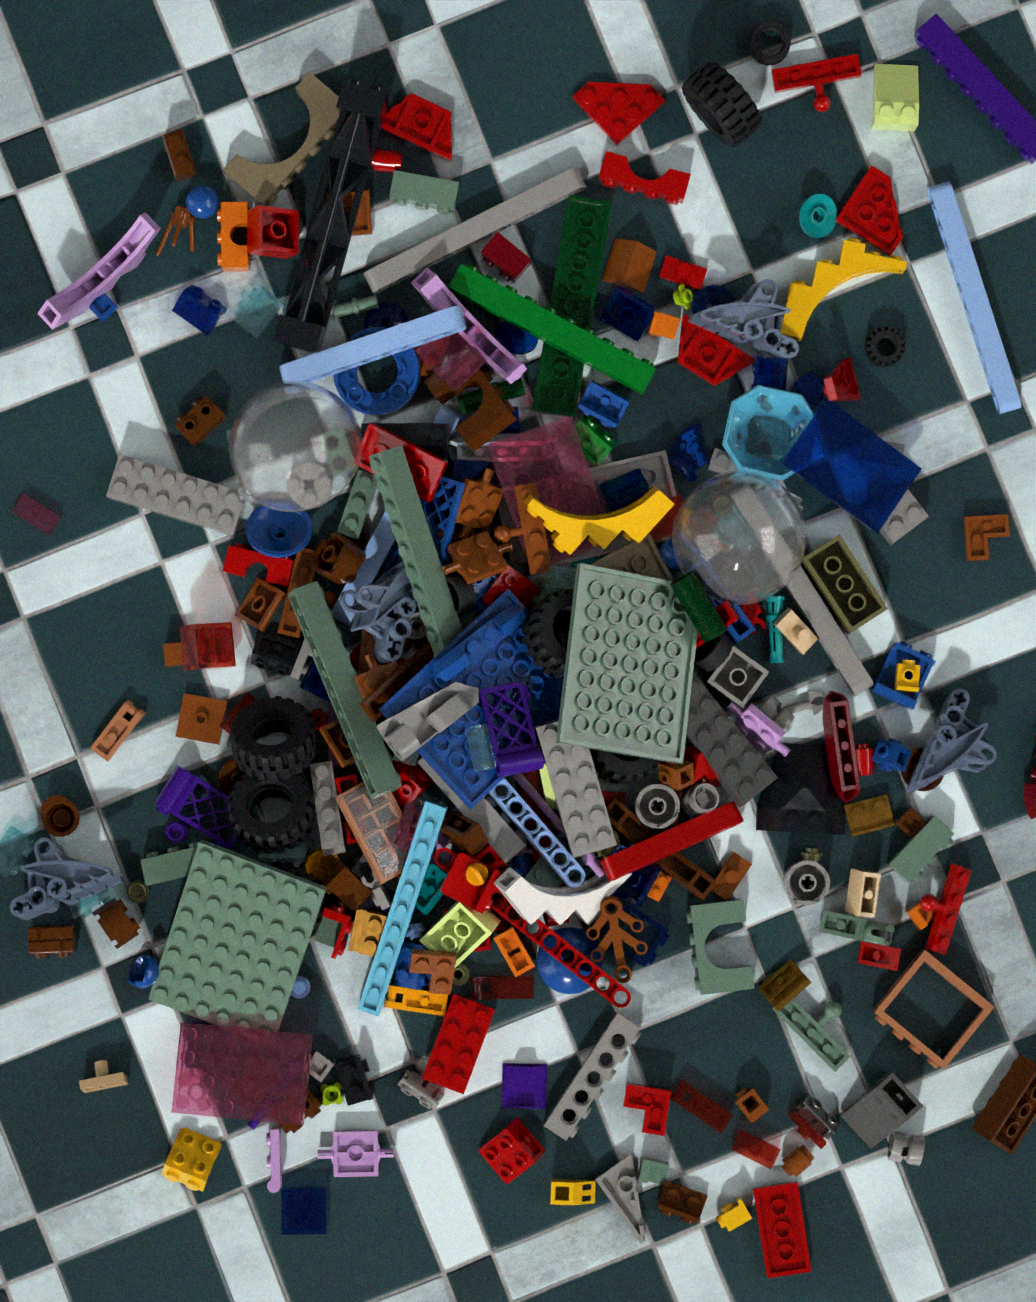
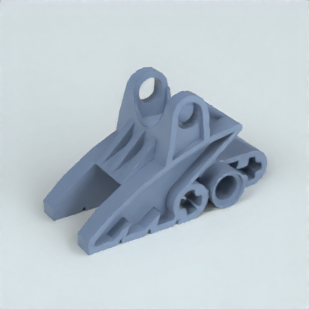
M765 279L760 283L751 285L740 300L708 308L690 315L688 322L699 327L704 326L703 329L712 333L718 332L717 335L726 339L731 338V341L743 344L751 341V347L754 351L764 352L780 360L793 358L799 351L798 343L794 339L781 334L783 315L789 313L791 309L774 304L778 293V286L771 279ZM765 283H769L773 288V292L769 296L768 290L764 285ZM775 317H776V329H774V319H775ZM752 324L754 325V330L757 331V332L754 333V334H753L752 329H751V327H750V326H752Z
M399 561L387 569L373 585H363L358 587L357 590L349 589L343 591L339 599L343 609L355 613L350 630L354 632L364 629L372 634L375 641L373 655L380 664L399 660L402 655L404 640L411 634V625L406 618L414 614L417 603H414L416 600L413 597V589L406 575L403 561ZM347 594H351L354 598L352 606H349L345 601ZM405 604V607L408 608V611L404 612V609L401 608V605Z
M955 689L946 697L939 716L934 721L936 732L927 739L924 745L925 748L922 750L919 762L915 767L906 790L915 792L928 786L941 776L959 769L976 773L981 772L987 765L995 761L997 757L995 748L980 740L988 727V723L978 726L965 716L970 697L964 689ZM955 697L958 698V703H960V704L957 705V706L955 705V704H956V701H957V699H956ZM947 734H948V736L951 738V740H950L949 738L946 739V737H945L944 735H947ZM981 750H989L992 754L991 760H987V757ZM973 764L982 765V767L976 768L975 766H973Z
M43 837L38 839L34 845L37 862L20 867L21 871L28 874L29 891L12 900L10 911L14 916L22 920H30L44 913H54L58 910L60 901L67 905H73L80 902V899L85 900L94 896V893L99 894L109 890L108 887L114 888L124 883L122 876L113 873L108 868L70 858L61 845L54 843L49 838ZM43 842H48L49 846L45 849V853H40V845ZM56 884L61 885L58 893L54 891Z

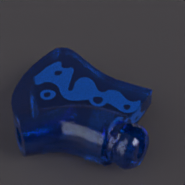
M698 423L689 426L675 439L668 457L669 466L677 468L690 483L698 479L696 471L710 462L702 446L701 428Z

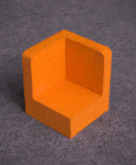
M655 311L648 336L657 338L658 335L674 340L680 318Z
M919 901L905 912L915 926L922 930L928 926V922L935 918L937 910L931 912L924 911L920 907Z

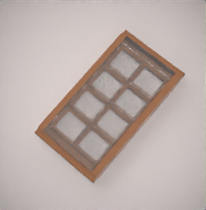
M362 782L336 796L337 803L380 885L401 874L414 834L392 792L371 800L366 786Z

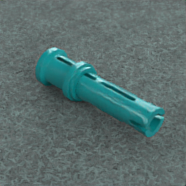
M785 596L765 597L768 606L766 619L769 621L770 663H784L783 634L773 623L783 613V600H785Z

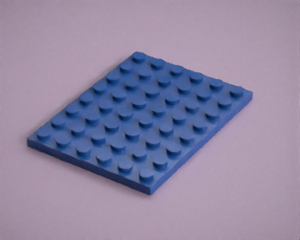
M507 589L385 702L379 710L389 719L454 682L476 687L480 690L522 681L523 686H528L530 699H527L534 727L538 724L559 719L564 676L562 678H555L553 673L547 675L542 672L543 668L541 666L536 667L533 664L535 660L532 656L528 657L526 653L528 650L527 645L524 646L522 638L525 637V634H522V626L526 624L524 622L447 682L436 677L432 665L436 660L510 604L524 608L525 618L529 611ZM518 688L509 689L505 695L515 703L520 697ZM493 693L485 694L487 703L495 707L500 697ZM480 697L478 704L416 750L469 809H472L505 778H499L495 771L494 755ZM502 700L497 709L508 716L513 706ZM515 709L511 716L519 724H522L525 719L524 713L518 709ZM494 713L491 721L494 726L500 729L505 719ZM507 722L503 731L514 737L519 728ZM534 727V731H535L537 743H538V745H539L538 737H537L536 730H535V727ZM521 730L516 740L524 745L530 744L529 735ZM499 735L496 740L499 750L507 748L511 742L502 735Z

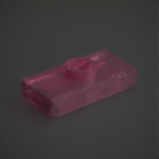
M25 494L21 496L12 513L49 536L62 518Z
M406 802L402 818L397 824V834L394 844L402 852L409 853L421 815V811L417 806Z

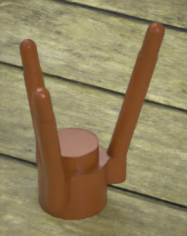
M176 206L174 213H171L170 221L156 251L157 256L160 255L173 224L176 228L172 246H176L180 228H187L188 224L190 251H194L195 218L191 217L192 214L188 211V208Z

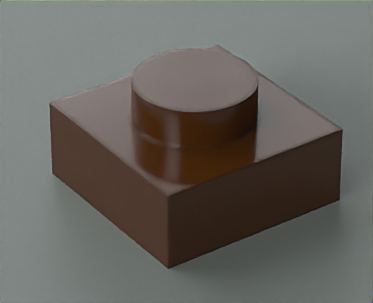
M909 807L895 822V825L912 839L927 822Z

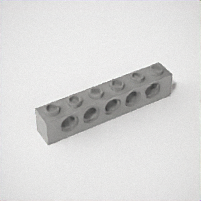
M616 1012L544 1122L546 1128L564 1140L575 1136L579 1129V1126H577L581 1118L585 1120L592 1109L589 1105L593 1099L597 1101L604 1091L601 1088L606 1080L608 1082L611 1081L616 1073L614 1067L618 1061L622 1063L629 1053L626 1051L630 1043L635 1044L641 1033L638 1032L640 1029L638 1025ZM615 1034H622L625 1040L622 1045L616 1046L612 1043V1037ZM607 1052L612 1055V1061L609 1064H602L599 1059L602 1053ZM592 1071L600 1074V1079L596 1083H591L587 1079L588 1074ZM579 1090H584L588 1094L587 1099L583 1102L575 1099V1094ZM566 1109H572L576 1114L574 1119L565 1120L562 1116L563 1112Z

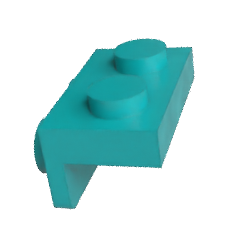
M431 861L416 903V907L425 915H428L444 894L441 893L440 888L447 876V873Z

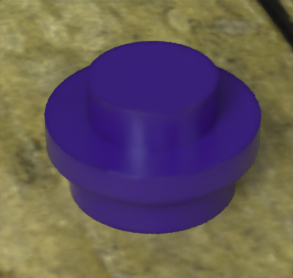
M180 821L170 822L165 829L166 838L170 842L180 843L187 837V827Z

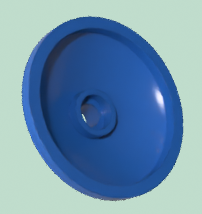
M272 501L257 507L250 514L246 523V536L250 545L259 553L270 557H287L298 553L309 543L312 536V521L308 513L299 505L288 501Z
M565 927L554 931L590 960L591 951L599 945L596 940L588 939L586 931L579 928ZM548 935L543 943L546 947L551 948L556 944V938L553 935ZM539 947L537 953L538 972L545 984L551 989L563 994H577L590 988L587 983L543 948ZM565 949L561 953V958L564 961L568 957H574V952L571 949ZM595 951L592 956L598 960L601 958V953ZM603 959L600 962L592 961L601 969L603 968ZM582 963L579 967V973L588 975L592 969L591 965Z

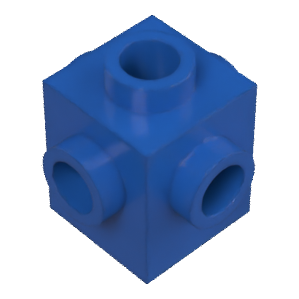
M889 738L888 741L879 739L872 760L879 764L878 768L891 772L893 769L905 772L912 751L903 746L898 740Z

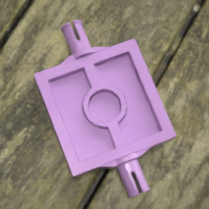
M732 701L726 708L737 716L734 724L757 752L765 756L769 750L776 749L784 757L790 752V749L780 742L786 731L755 705L751 704L748 708L742 710Z
M378 1130L333 1131L331 1150H318L317 1154H326L318 1155V1159H331L334 1177L379 1176L380 1159L394 1158V1148L380 1149Z

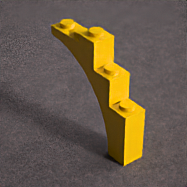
M856 238L844 240L841 245L838 265H835L832 260L822 259L821 262L817 261L811 286H807V282L798 280L790 283L785 307L790 308L791 311L783 315L781 334L800 342L811 313L820 301L837 286L866 274L883 272L903 274L906 270L907 261H903L902 257L890 255L889 258L883 257L881 253L876 251L864 253L866 244L861 243V240Z
M655 485L630 505L610 513L598 515H574L561 512L543 504L532 495H529L524 500L528 506L526 510L533 517L536 518L539 515L544 520L542 524L549 531L553 532L556 530L551 535L555 541L552 545L561 553L566 551L569 555L573 553L588 535L587 540L596 548L600 545L605 549L620 532L628 541L631 542L634 539L639 544L674 505Z

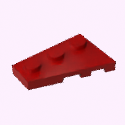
M851 357L842 359L824 378V393L829 398V401L860 400L862 398Z

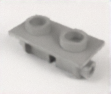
M407 1070L403 1076L404 1078L397 1084L401 1087L402 1092L409 1096L413 1095L419 1099V1103L428 1109L432 1108L434 1110L444 1097V1094L441 1092L442 1090L431 1082H428L425 1088L421 1085L425 1080L413 1070L412 1072Z

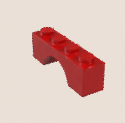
M606 151L598 181H601L602 185L614 188L616 185L623 187V190L628 193L635 194L637 191L645 193L644 196L647 198L657 199L659 197L666 199L665 202L678 205V203L683 204L691 174L669 169L658 179L645 180L639 178L631 171L627 156Z

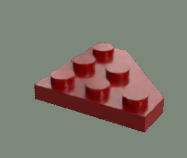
M588 82L573 96V100L616 146L665 103V99L651 84Z
M871 165L835 222L887 256H890L903 238L902 230L898 220V211L892 192L891 179L888 175Z

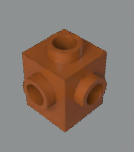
M684 759L683 764L664 761L658 763L660 784L671 789L681 790L695 783L693 762Z

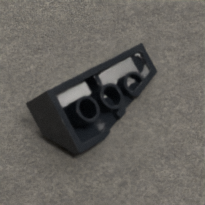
M361 423L360 444L369 423ZM375 423L448 461L449 424ZM448 464L444 472H448Z

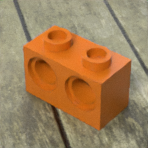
M514 927L493 938L515 978L535 967Z

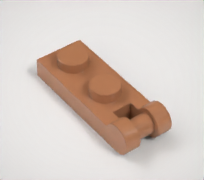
M129 699L122 705L90 747L107 762L110 761L146 714L143 709L136 708ZM127 712L133 716L130 722L124 718Z

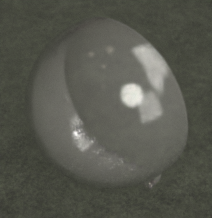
M306 381L280 382L257 392L243 405L235 418L232 429L226 432L230 462L235 474L236 483L239 486L240 502H249L250 505L259 503L277 511H304L327 503L342 492L350 483L362 457L361 430L349 407L340 397L327 388Z
M731 462L729 468L724 467L721 474H717L696 486L678 509L673 524L672 543L683 574L695 571L708 596L720 602L728 600L730 604L734 605L753 604L775 595L791 581L804 558L807 534L804 517L801 512L803 507L800 506L802 498L788 492L786 488L770 477L750 471H739L735 464Z

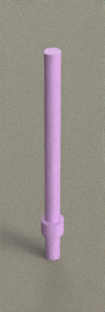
M522 773L513 775L512 777L567 840L562 821ZM593 853L581 856V861L586 866L589 865L599 878L605 874L604 869L595 860L596 856Z

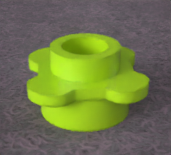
M679 284L678 290H675L673 293V299L678 307L684 306L688 310L691 308L690 303L693 300V294L691 290L685 288L684 284Z
M336 1082L334 1085L323 1084L320 1091L323 1093V1105L329 1106V1104L334 1103L339 1105L343 1102L344 1098L341 1096L342 1085L339 1082Z

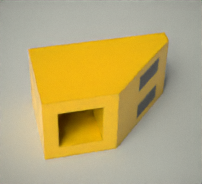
M551 1178L550 1204H594L596 1180Z

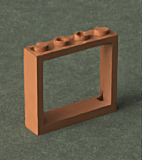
M921 949L872 1012L876 1014L874 1019L881 1025L885 1026L888 1024L893 1028L891 1033L901 1041L903 1038L907 1039L911 1043L908 1047L918 1055L921 1052L928 1057L926 1061L935 1069L938 1066L945 1069L993 1010L994 1006L926 950ZM923 962L982 1009L942 1059L884 1012Z

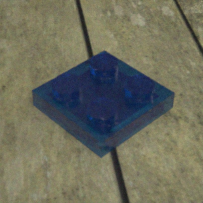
M326 1188L281 1189L282 1235L327 1234Z

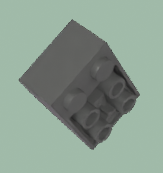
M889 1070L840 1116L872 1149L909 1120L923 1105L896 1075Z

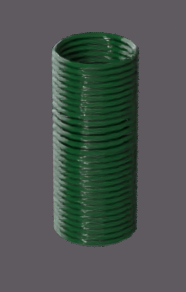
M695 571L682 575L670 584L703 642H708L718 637L728 629Z

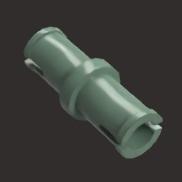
M376 294L361 299L355 297L352 298V301L333 304L336 318L351 314L360 315V312L379 308Z

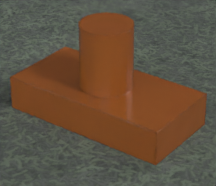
M733 852L714 879L717 884L713 887L712 891L728 901L752 864Z

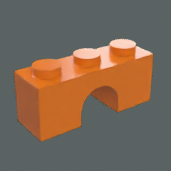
M221 202V209H217V221L221 222V230L217 231V242L221 244V252L217 254V261L224 272L250 271V254H247V245H237L232 242V236L236 230L247 228L248 202Z

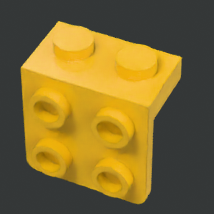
M181 1128L164 1164L162 1175L171 1182L178 1181L185 1184L191 1190L203 1192L211 1169L221 1149V1143L190 1129Z

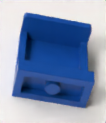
M900 641V643H893L871 692L909 710H913L920 691L936 661L931 659V654L922 650L918 653L911 650L912 645ZM902 660L916 661L915 665H920L919 692L917 693L894 690L896 664H902ZM906 671L905 678L910 680L912 673Z

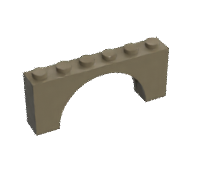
M311 72L295 87L297 94L305 102L310 114L309 132L301 148L288 159L274 164L254 163L236 154L223 169L224 174L259 205L271 206L277 200L279 191L281 189L285 190L292 183L293 180L291 178L296 172L299 174L303 171L309 157H315L321 150L320 145L324 140L328 141L334 135V129L339 117V111L336 108L339 96Z

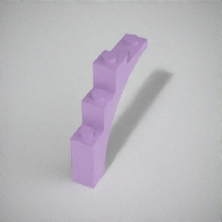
M146 212L141 214L122 239L97 264L71 285L47 299L37 314L53 330L85 313L95 298L114 287L120 276L138 267L146 255L145 250L161 228Z
M426 268L411 282L435 312L453 306H461L467 328L456 334L496 375L499 374L512 384L527 370L521 361L504 348L469 313L434 272Z

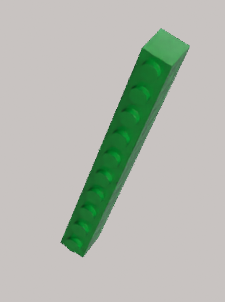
M467 264V266L460 265L449 285V290L452 293L637 393L644 394L656 371L652 362L644 358L641 360L635 358L632 351L626 348L621 350L615 347V343L608 338L603 337V339L596 337L593 330L587 327L582 329L576 326V322L569 317L564 316V318L557 316V312L548 306L543 308L537 305V301L532 297L518 295V291L509 285L504 287L498 284V280L493 276L487 274L485 277L479 274V270L470 264Z

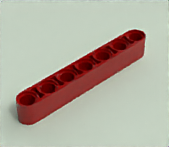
M732 801L601 860L600 863L609 882L726 831L744 822V819L737 805Z

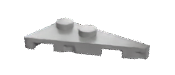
M628 1154L596 1177L595 1180L640 1244H642L645 1236L633 1158L631 1154Z

